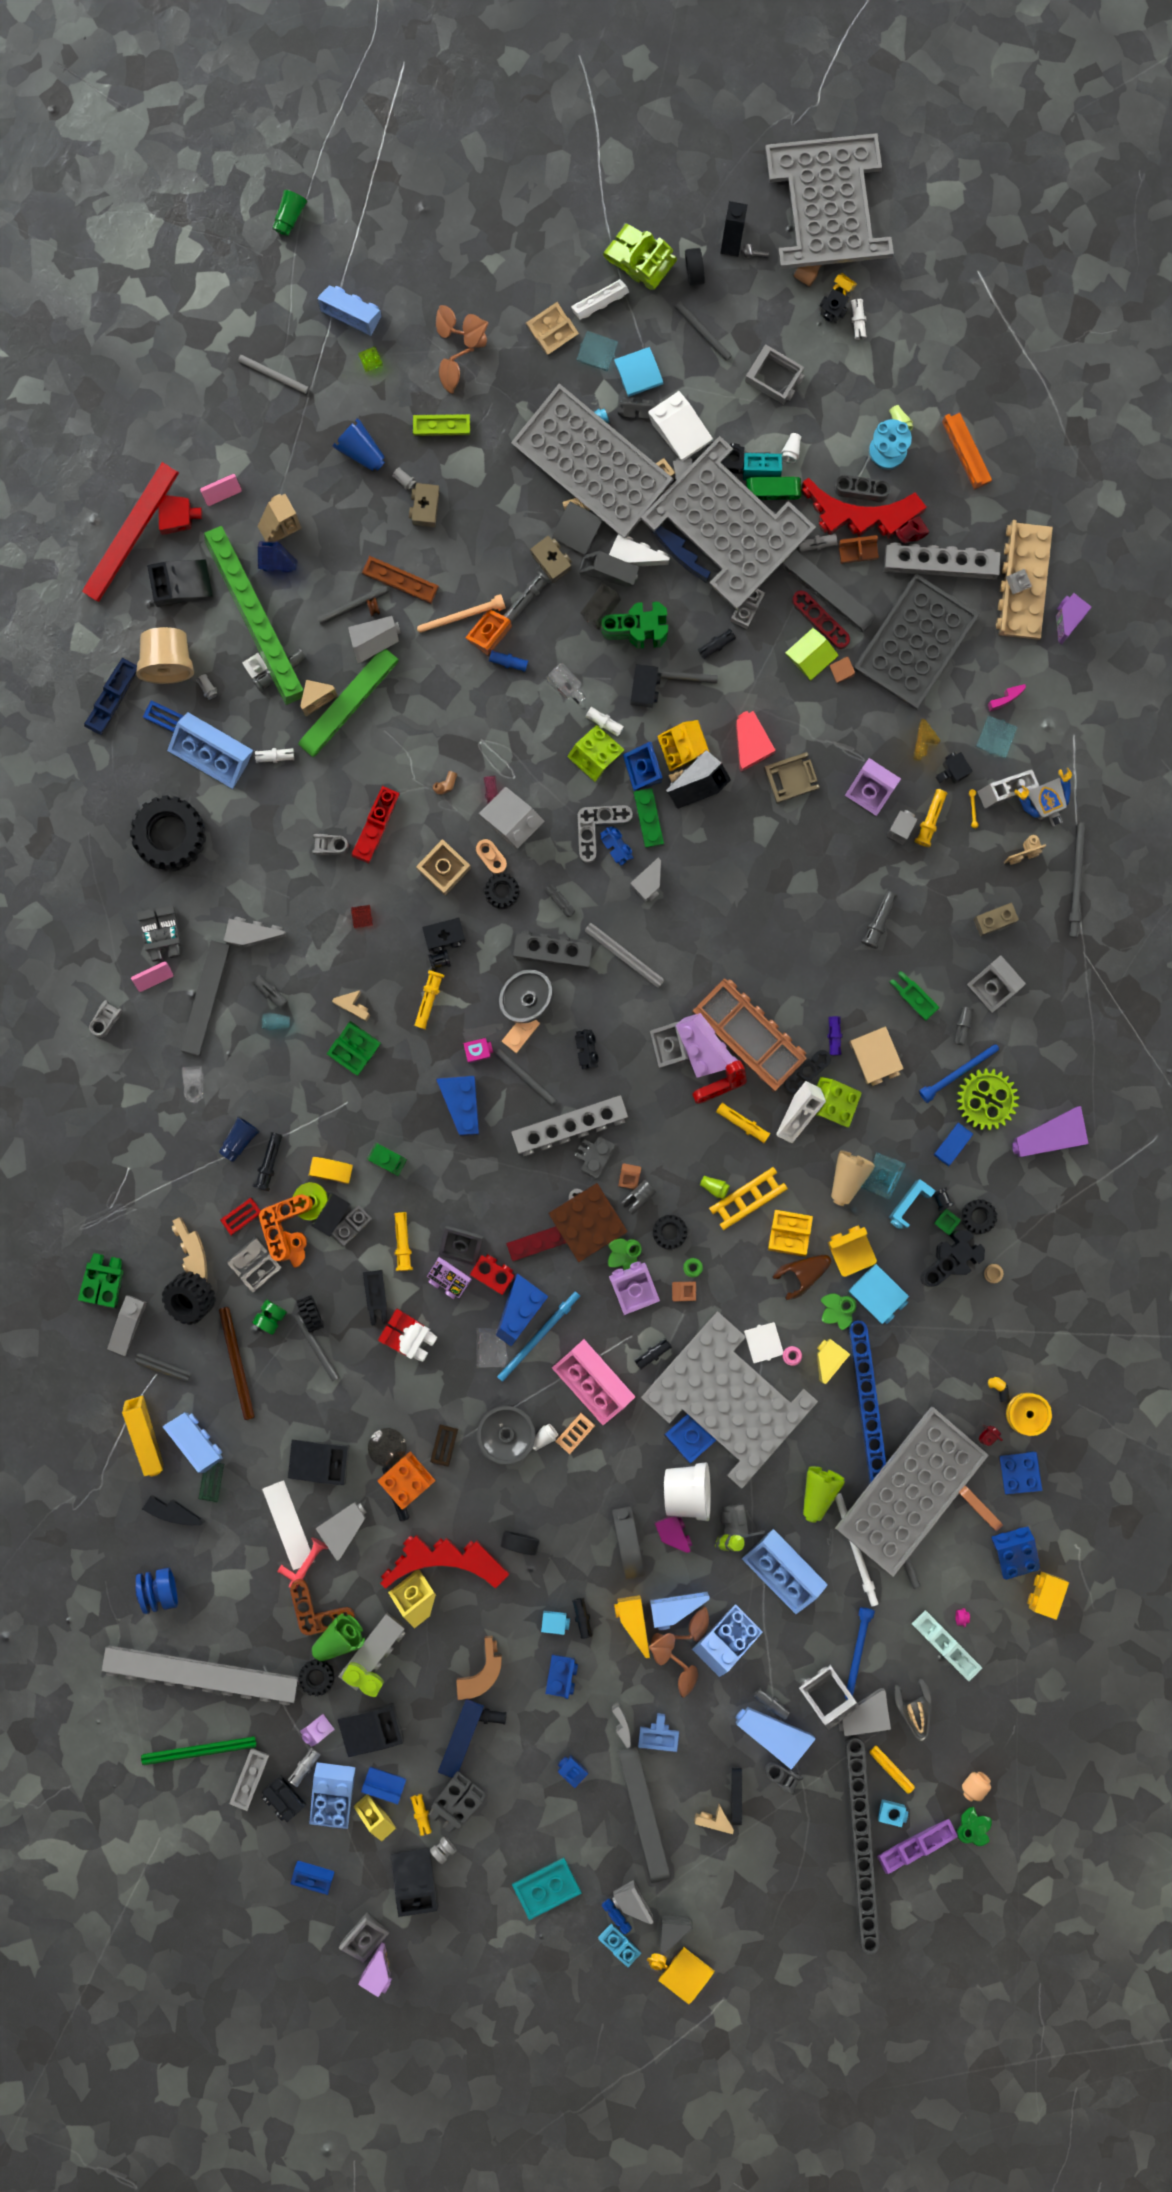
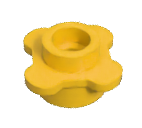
M654 1953L651 1955V1958H647L652 1969L662 1970L668 1968L666 1965L667 1958L663 1955Z

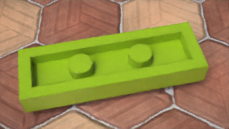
M470 414L413 415V435H470Z

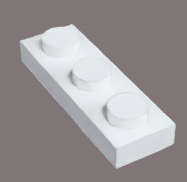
M619 279L571 306L573 313L581 320L589 317L593 312L607 307L609 303L623 298L624 295L629 293V290Z

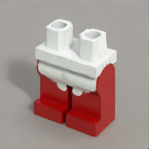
M396 1308L388 1324L402 1331L404 1335L386 1325L378 1341L410 1359L415 1358L423 1362L428 1355V1352L420 1348L423 1341L433 1346L438 1337L430 1332V1328Z

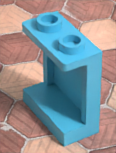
M921 1179L916 1180L889 1216L892 1220L890 1223L898 1229L908 1228L910 1224L902 1219L903 1214L919 1193L925 1198H930L935 1193V1190Z
M874 1264L848 1290L880 1324L884 1322L888 1324L895 1317L893 1313L907 1305L908 1301L906 1299L909 1297L877 1264Z

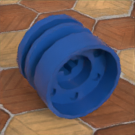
M170 1567L156 1570V1579L153 1578L150 1571L146 1572L145 1577L142 1573L136 1575V1596L143 1614H149L150 1609L153 1612H157L158 1602L161 1603L164 1610L178 1607L177 1588Z

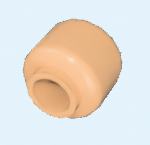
M972 1772L962 1784L963 1795L969 1801H982L991 1790L990 1779L982 1772Z

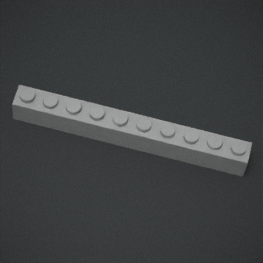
M107 1646L105 1648L102 1671L106 1672L108 1676L117 1677L118 1674L126 1675L125 1678L137 1680V1677L145 1678L144 1681L156 1683V1680L164 1681V1685L168 1686L182 1684L183 1688L186 1689L200 1687L205 1692L219 1690L223 1695L232 1696L233 1693L241 1694L240 1697L252 1699V1696L260 1697V1701L271 1702V1699L279 1700V1704L290 1705V1703L296 1701L299 1683L296 1676L115 1646Z

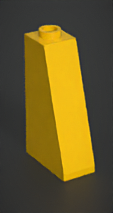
M144 1396L126 1400L122 1414L143 1475L156 1476L163 1471L164 1464Z

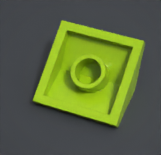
M814 628L785 652L810 681L839 656L828 640Z

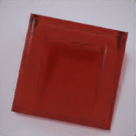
M370 905L351 907L354 928L373 926Z

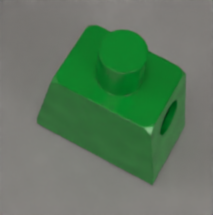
M378 1143L374 1144L366 1159L396 1176H399L407 1161L406 1158Z

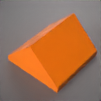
M488 610L465 638L489 656L491 651L495 649L512 628L511 620L493 610Z

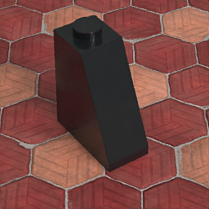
M729 201L720 254L739 257L748 204Z

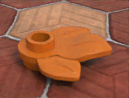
M284 1231L290 1253L287 1260L290 1259L291 1264L296 1268L305 1259L304 1248L307 1245V1238L301 1232L291 1234ZM295 1239L299 1240V1245L294 1243ZM279 1249V1252L276 1253V1255L281 1257V1253H283V1250Z

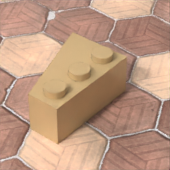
M278 494L268 502L258 524V528L268 546L301 529L297 514L286 494Z

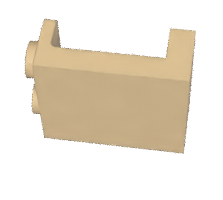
M886 1027L849 1042L865 1077L866 1085L869 1083L872 1086L883 1082L882 1078L887 1076L890 1079L900 1075L899 1071L903 1070Z

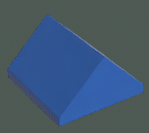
M648 742L623 754L634 791L662 783L663 778L652 742Z

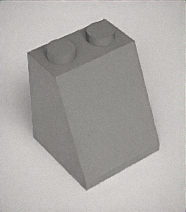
M504 787L479 813L504 841L517 849L545 822L532 807L507 787Z

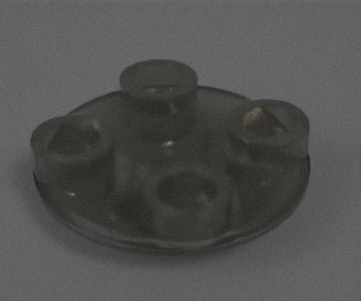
M380 1429L371 1436L368 1442L369 1456L380 1466H394L405 1456L406 1441L402 1434L395 1429Z

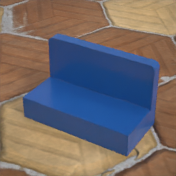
M370 1767L361 1792L398 1804L406 1779Z

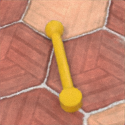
M971 789L968 793L971 797L973 822L971 827L976 829L979 826L976 821V791Z

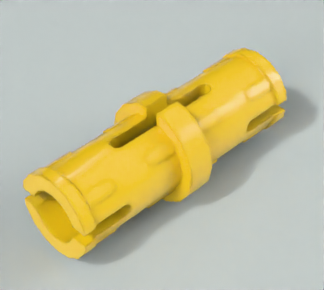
M422 1794L410 1797L415 1812L413 1816L417 1820L420 1836L425 1835V1833L426 1835L432 1833L428 1820L429 1812L425 1809Z

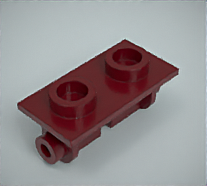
M983 1425L985 1430L979 1435L980 1443L991 1446L996 1440L1003 1441L999 1437L1001 1433L994 1426Z

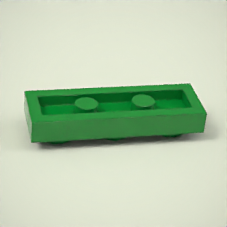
M653 789L635 791L634 798L645 848L664 845Z

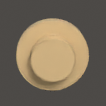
M991 1264L984 1270V1277L990 1283H998L1003 1278V1269L997 1264Z

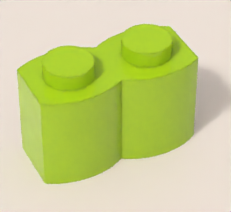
M350 1662L342 1676V1679L347 1684L359 1687L364 1694L371 1697L377 1696L384 1683V1680L378 1674L367 1672L362 1665L355 1662Z

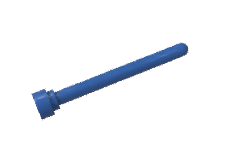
M991 1046L932 1087H923L919 1090V1094L926 1103H929L934 1099L935 1093L999 1050V1046Z
M860 1607L858 1613L861 1623L847 1689L852 1696L868 1623L874 1618L875 1610Z

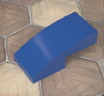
M958 1122L936 1150L934 1156L949 1167L970 1140L973 1133Z

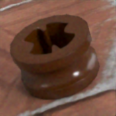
M373 598L372 601L366 600L371 617L375 613L379 615L380 611L376 598Z

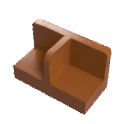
M878 535L840 540L838 545L840 563L845 564L878 559Z

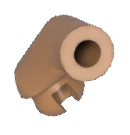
M449 771L446 781L436 782L433 785V790L436 794L442 795L451 791L454 787L457 773Z

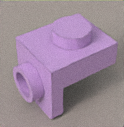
M322 1714L307 1727L303 1728L300 1733L302 1734L303 1741L312 1747L335 1729L324 1714Z

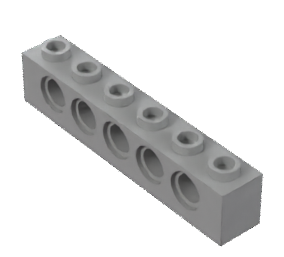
M890 543L885 548L883 572L997 579L1000 569V552H996L994 549L977 551L976 548H966L965 550H958L954 546L943 549L936 545L920 547L919 544L901 546L900 543ZM905 554L908 556L909 560L902 561L899 558V555ZM924 555L927 557L928 561L922 563L919 561L918 557ZM944 557L947 563L941 564L937 558ZM956 559H964L965 565H959ZM981 559L984 562V566H977L975 560Z
M620 1095L512 1131L511 1133L518 1153L528 1156L534 1153V1149L541 1147L542 1150L553 1147L552 1143L558 1141L560 1144L571 1141L570 1137L577 1135L578 1138L589 1135L588 1131L596 1129V1132L607 1129L606 1125L614 1123V1126L623 1124L628 1115ZM605 1109L612 1112V1117L609 1120H605L601 1116L602 1111ZM587 1115L594 1118V1123L591 1126H586L583 1123V1118ZM567 1122L575 1123L576 1129L573 1132L566 1131L565 1124ZM549 1128L557 1129L558 1134L555 1138L547 1136L546 1133ZM531 1134H537L540 1137L537 1144H531L528 1141Z

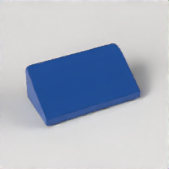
M297 1861L291 1885L328 1895L334 1871Z

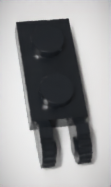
M383 1271L363 1272L371 1326L376 1325L374 1310L381 1309L383 1324H388Z

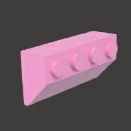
M585 1339L552 1367L602 1425L606 1424L635 1398L634 1394Z

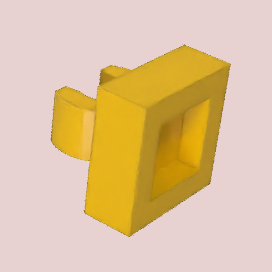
M841 273L834 280L837 284L833 289L837 291L839 287L843 288L842 294L846 296L848 292L854 290L857 283L844 273Z

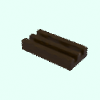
M439 1425L430 1462L449 1467L458 1433L457 1428ZM442 1429L446 1430L439 1460H436L435 1457ZM450 1431H452L453 1436L446 1462H444L443 1457Z

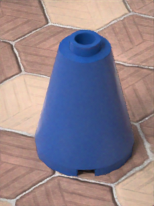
M357 418L355 420L356 426L352 423L338 438L339 444L334 443L332 447L369 470L373 471L376 469L378 471L385 463L383 461L385 457L362 422Z

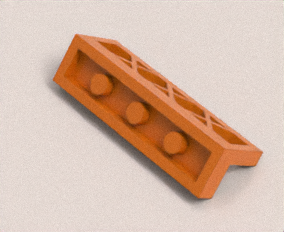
M961 414L945 415L942 424L974 490L990 483L992 478Z

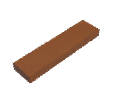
M369 556L362 571V574L429 604H432L439 588L434 583Z

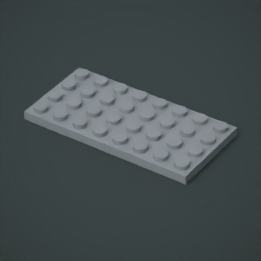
M560 383L511 442L623 538H627L641 521V516L674 481L669 474Z
M930 1407L835 1529L894 1577L956 1498L959 1491L967 1484L989 1455L934 1407Z

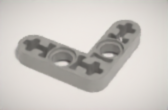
M625 805L584 807L579 810V856L584 863H591L596 858L595 825L626 824L630 822L633 815L630 807ZM604 810L608 811L611 815L610 819L606 821L602 820L599 816ZM613 810H616V814H621L622 810H626V813L630 814L626 819H622V816H616L617 820H613ZM594 811H597L598 821H594V817H589L588 821H584V818H581L584 812H588V815H594ZM583 831H591L592 838L584 840L581 836ZM582 843H593V846L589 845V850L593 853L590 859H586V856L582 855V853L586 852V845L581 846Z

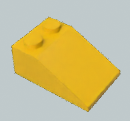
M640 1595L617 1599L618 1604H614L616 1618L620 1617L622 1625L645 1658H650Z

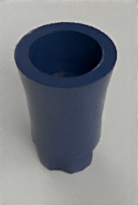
M237 1117L219 1153L234 1162L260 1131L246 1120Z

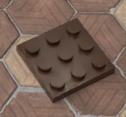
M598 1183L548 1213L578 1262L628 1232Z

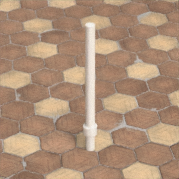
M838 1493L835 1500L841 1518H843L847 1513L842 1494ZM849 1541L864 1583L862 1584L864 1592H867L871 1607L876 1606L878 1601L874 1592L875 1586L873 1581L870 1580L861 1550Z

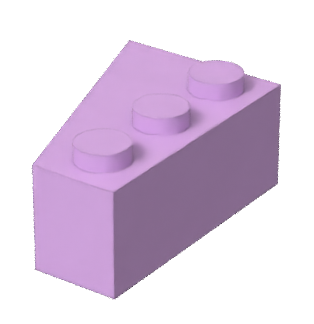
M701 1013L685 1017L676 1024L697 1078L725 1070L728 1064L738 1061L726 1049L725 1043L721 1042L714 1034V1029Z

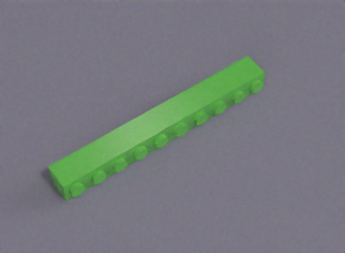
M219 526L205 532V544L285 705L302 699L303 688L223 527Z

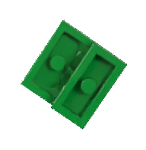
M350 1021L339 1038L335 1040L327 1055L358 1076L375 1054L381 1042Z

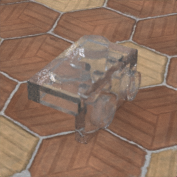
M477 1328L476 1367L506 1366L508 1358L506 1343L496 1336L498 1328Z

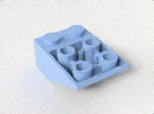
M735 1604L703 1636L692 1650L720 1677L734 1666L763 1632Z
M317 1762L313 1778L309 1824L348 1829L355 1767Z

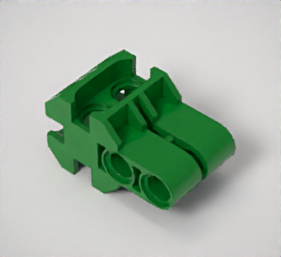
M643 602L635 603L629 610V614L606 615L602 620V636L607 640L629 639V642L637 649H644L645 639H653V648H660L667 641L668 625L658 624H666L667 608L660 602H652V610L643 612ZM626 625H631V626H633V627H632V628H627V627H625V626H626ZM607 626H612V627H614V628H613V629H608V628H606V627H607Z

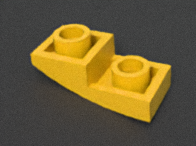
M312 1157L308 1176L349 1184L353 1165L325 1158Z

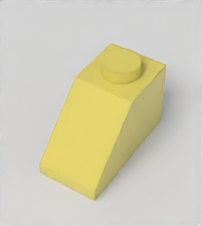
M366 1794L353 1806L369 1832L380 1841H383L396 1829L389 1816L370 1795Z

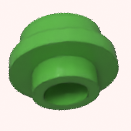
M696 1258L688 1259L683 1266L685 1274L689 1277L699 1276L703 1269L702 1263ZM691 1264H695L697 1267L694 1272L689 1269Z

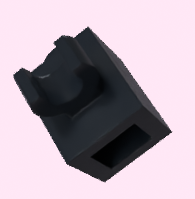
M953 752L945 757L946 761L943 763L945 771L939 773L935 778L939 784L948 778H951L955 784L969 776L973 771L962 752L958 754Z

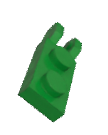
M900 971L898 973L899 978L908 986L903 989L893 979L889 983L921 1018L927 1021L940 1007L914 981H911L908 976Z

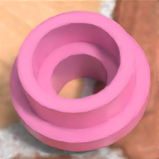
M790 1346L784 1350L783 1360L786 1364L795 1366L800 1363L802 1359L800 1349ZM791 1352H794L796 1355L793 1360L789 1358Z

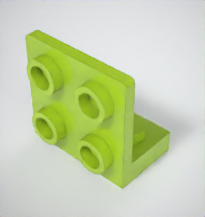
M596 725L574 745L567 757L596 782L604 770L623 753L624 749Z
M820 1077L817 1087L821 1088L826 1102L815 1116L824 1117L844 1127H850L862 1093L836 1080Z

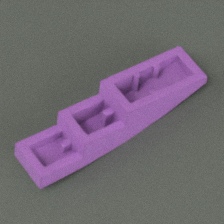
M947 1819L904 1840L877 1857L885 1874H889L903 1865L910 1864L923 1855L927 1856L958 1836L950 1819Z

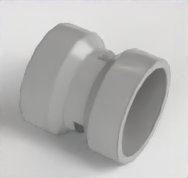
M444 1836L437 1846L434 1845L430 1849V1852L439 1863L444 1864L447 1861V1857L456 1853L457 1849Z

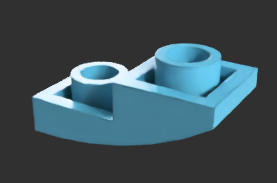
M612 1923L598 1937L627 1967L641 1955V1951Z

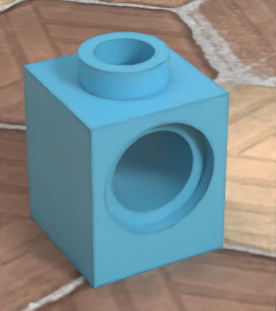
M543 1611L541 1632L564 1635L565 1630H569L570 1618H566L567 1613Z
M882 1799L877 1816L878 1821L902 1827L903 1822L906 1823L908 1818V1811H906L905 1805ZM892 1809L899 1811L896 1818L889 1817V1812Z

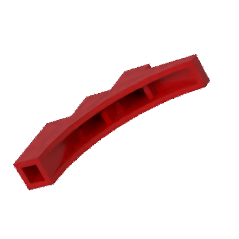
M809 477L802 483V493L807 499L810 498L813 501L815 510L819 514L822 513L818 520L820 529L829 535H832L848 523L850 531L860 537L878 524L879 532L883 536L886 535L889 539L896 534L898 528L905 526L910 519L920 516L926 510V505L916 492L903 500L889 505L864 507L847 504L829 496Z
M416 1535L414 1538L409 1536L403 1543L405 1547L402 1550L407 1556L402 1555L395 1562L397 1566L392 1571L388 1569L381 1576L383 1580L380 1584L386 1589L395 1580L411 1571L424 1567L449 1566L470 1571L485 1579L496 1589L510 1573L478 1540L474 1543L470 1541L463 1548L465 1552L462 1553L448 1538L445 1540L440 1538L433 1545L435 1548L433 1551Z

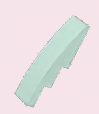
M926 1610L912 1623L968 1681L982 1669Z

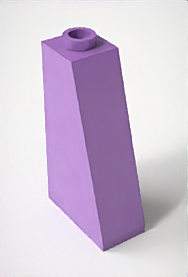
M1081 1106L1075 1107L1015 1138V1142L1012 1143L1014 1154H1017L1019 1158L1088 1144Z

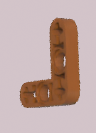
M296 1579L292 1582L290 1592L299 1629L303 1634L313 1635L324 1632L328 1628V1626L322 1623V1618L325 1616H329L334 1620L336 1618L334 1614L339 1616L347 1612V1615L355 1618L353 1609L349 1607L315 1614L307 1582L303 1579ZM297 1584H300V1587H304L302 1589L303 1597L296 1600V1598H299L300 1595L299 1591L294 1589L296 1588ZM305 1602L309 1605V1610L302 1612L299 1610L298 1605ZM306 1616H308L309 1623L313 1624L310 1630L307 1627H303L306 1623Z

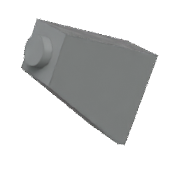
M393 616L348 627L357 663H361L399 642L397 634L401 633L398 622L394 623Z
M356 1501L316 1528L337 1561L342 1558L366 1519V1509L361 1503L357 1504Z
M879 1688L859 1701L858 1705L860 1708L838 1723L839 1732L843 1731L844 1736L891 1730L885 1689Z

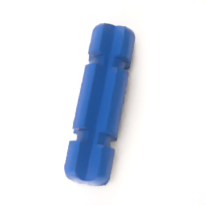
M611 1899L605 1900L602 1903V1907L606 1912L608 1911V1915L617 1927H620V1931L624 1935L630 1932L632 1929L628 1921H625L621 1912L614 1907Z

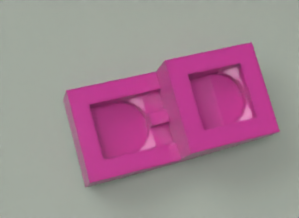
M1023 684L1006 689L1004 692L1005 697L991 700L988 703L989 711L997 710L1014 701L1025 690L1026 685Z

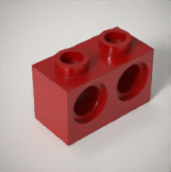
M489 1254L486 1257L481 1255L470 1275L503 1295L515 1276L512 1274L513 1269L505 1264L502 1267L497 1265V1259ZM488 1263L491 1270L488 1274L481 1273V1264ZM499 1273L506 1274V1283L499 1284L496 1281V1276Z

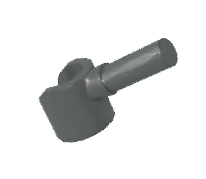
M746 244L742 248L744 258L769 256V252L753 251L751 244Z

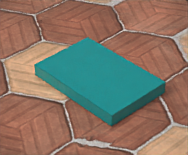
M564 1857L512 1883L529 1920L582 1894Z

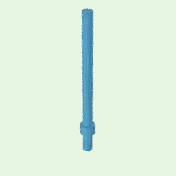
M576 1291L558 1306L559 1309L497 1376L502 1382L564 1314H568L571 1310L570 1307L580 1298Z

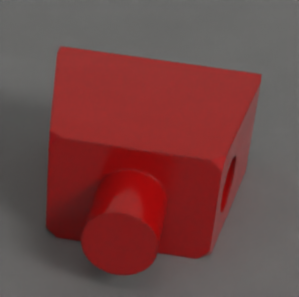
M165 495L158 506L159 531L162 535L192 529V519H202V508H191L189 498Z

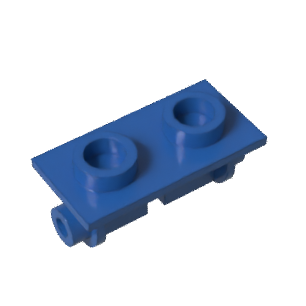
M614 826L607 827V830L600 833V839L607 849L614 846L615 849L610 854L616 864L619 863L622 866L626 863V860L634 858L631 848L621 839L622 834L617 828H614Z

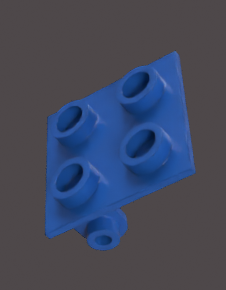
M1032 1451L999 1456L1005 1494L1043 1491L1037 1452Z

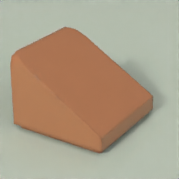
M845 657L830 665L836 683L855 675L849 657Z
M622 1164L618 1186L635 1189L638 1186L641 1167Z
M673 1282L672 1300L696 1301V1282Z

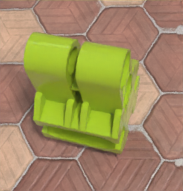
M629 224L624 225L615 237L616 240H613L603 252V256L607 261L624 270L634 281L638 283L640 281L644 282L646 288L650 290H655L677 261L676 256L671 254L673 249L664 240L658 238L657 241L652 233L648 231L641 232Z

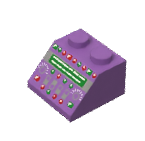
M1075 593L1071 597L1066 596L1057 608L1059 612L1056 615L1058 641L1061 645L1092 608Z

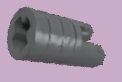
M644 1179L621 1202V1205L626 1207L637 1198L638 1200L629 1209V1213L633 1215L657 1191Z

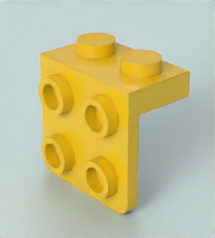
M855 1226L848 1229V1234L844 1236L841 1233L830 1237L832 1241L827 1242L843 1277L872 1266L877 1262L866 1236L868 1233L865 1227Z

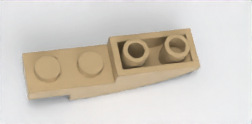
M180 1217L173 1220L174 1225L172 1229L176 1236L180 1235L183 1241L180 1245L184 1253H189V1256L183 1258V1269L187 1273L189 1271L194 1274L198 1273L200 1277L207 1279V1261L198 1232L189 1233L183 1219Z

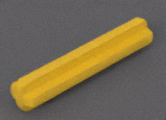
M874 1746L869 1751L870 1755L907 1794L915 1789V1786L878 1746Z

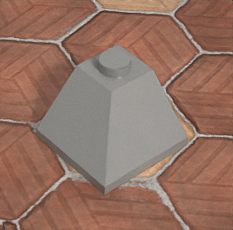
M634 1880L613 1891L614 1898L612 1900L617 1909L621 1908L623 1913L648 1924L654 1923L653 1914Z

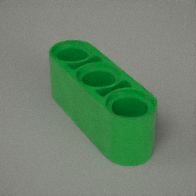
M752 477L746 479V487L760 500H796L801 498L800 477Z

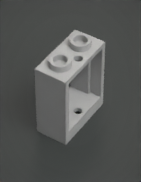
M765 344L747 373L745 382L784 405L786 400L790 401L793 397L795 385H800L805 376L803 374L804 367ZM768 358L795 374L784 394L756 379Z
M831 1665L820 1669L817 1673L818 1675L812 1679H806L799 1688L828 1730L860 1708ZM833 1677L848 1700L824 1716L809 1693Z

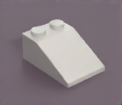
M680 391L648 411L653 427L682 462L713 442V438Z

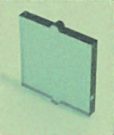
M587 331L583 343L580 344L581 348L577 361L608 371L611 360L615 358L614 352L618 341Z
M988 716L976 747L988 751L989 754L993 753L1006 758L1017 726L1006 723L1004 719L999 720Z

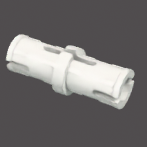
M856 299L851 301L853 312L851 321L854 323V338L860 340L861 331V337L865 339L867 335L863 299H857L858 307Z
M593 707L589 709L585 716L598 724L599 728H604L617 737L624 728L623 725L612 720L609 715H604Z
M272 748V750L255 751L256 763L272 761L273 763H278V761L295 760L293 748L280 750Z

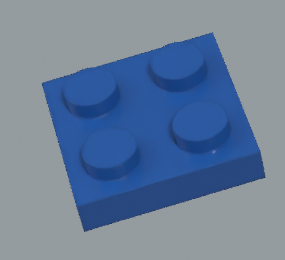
M688 1414L664 1434L689 1464L716 1441Z

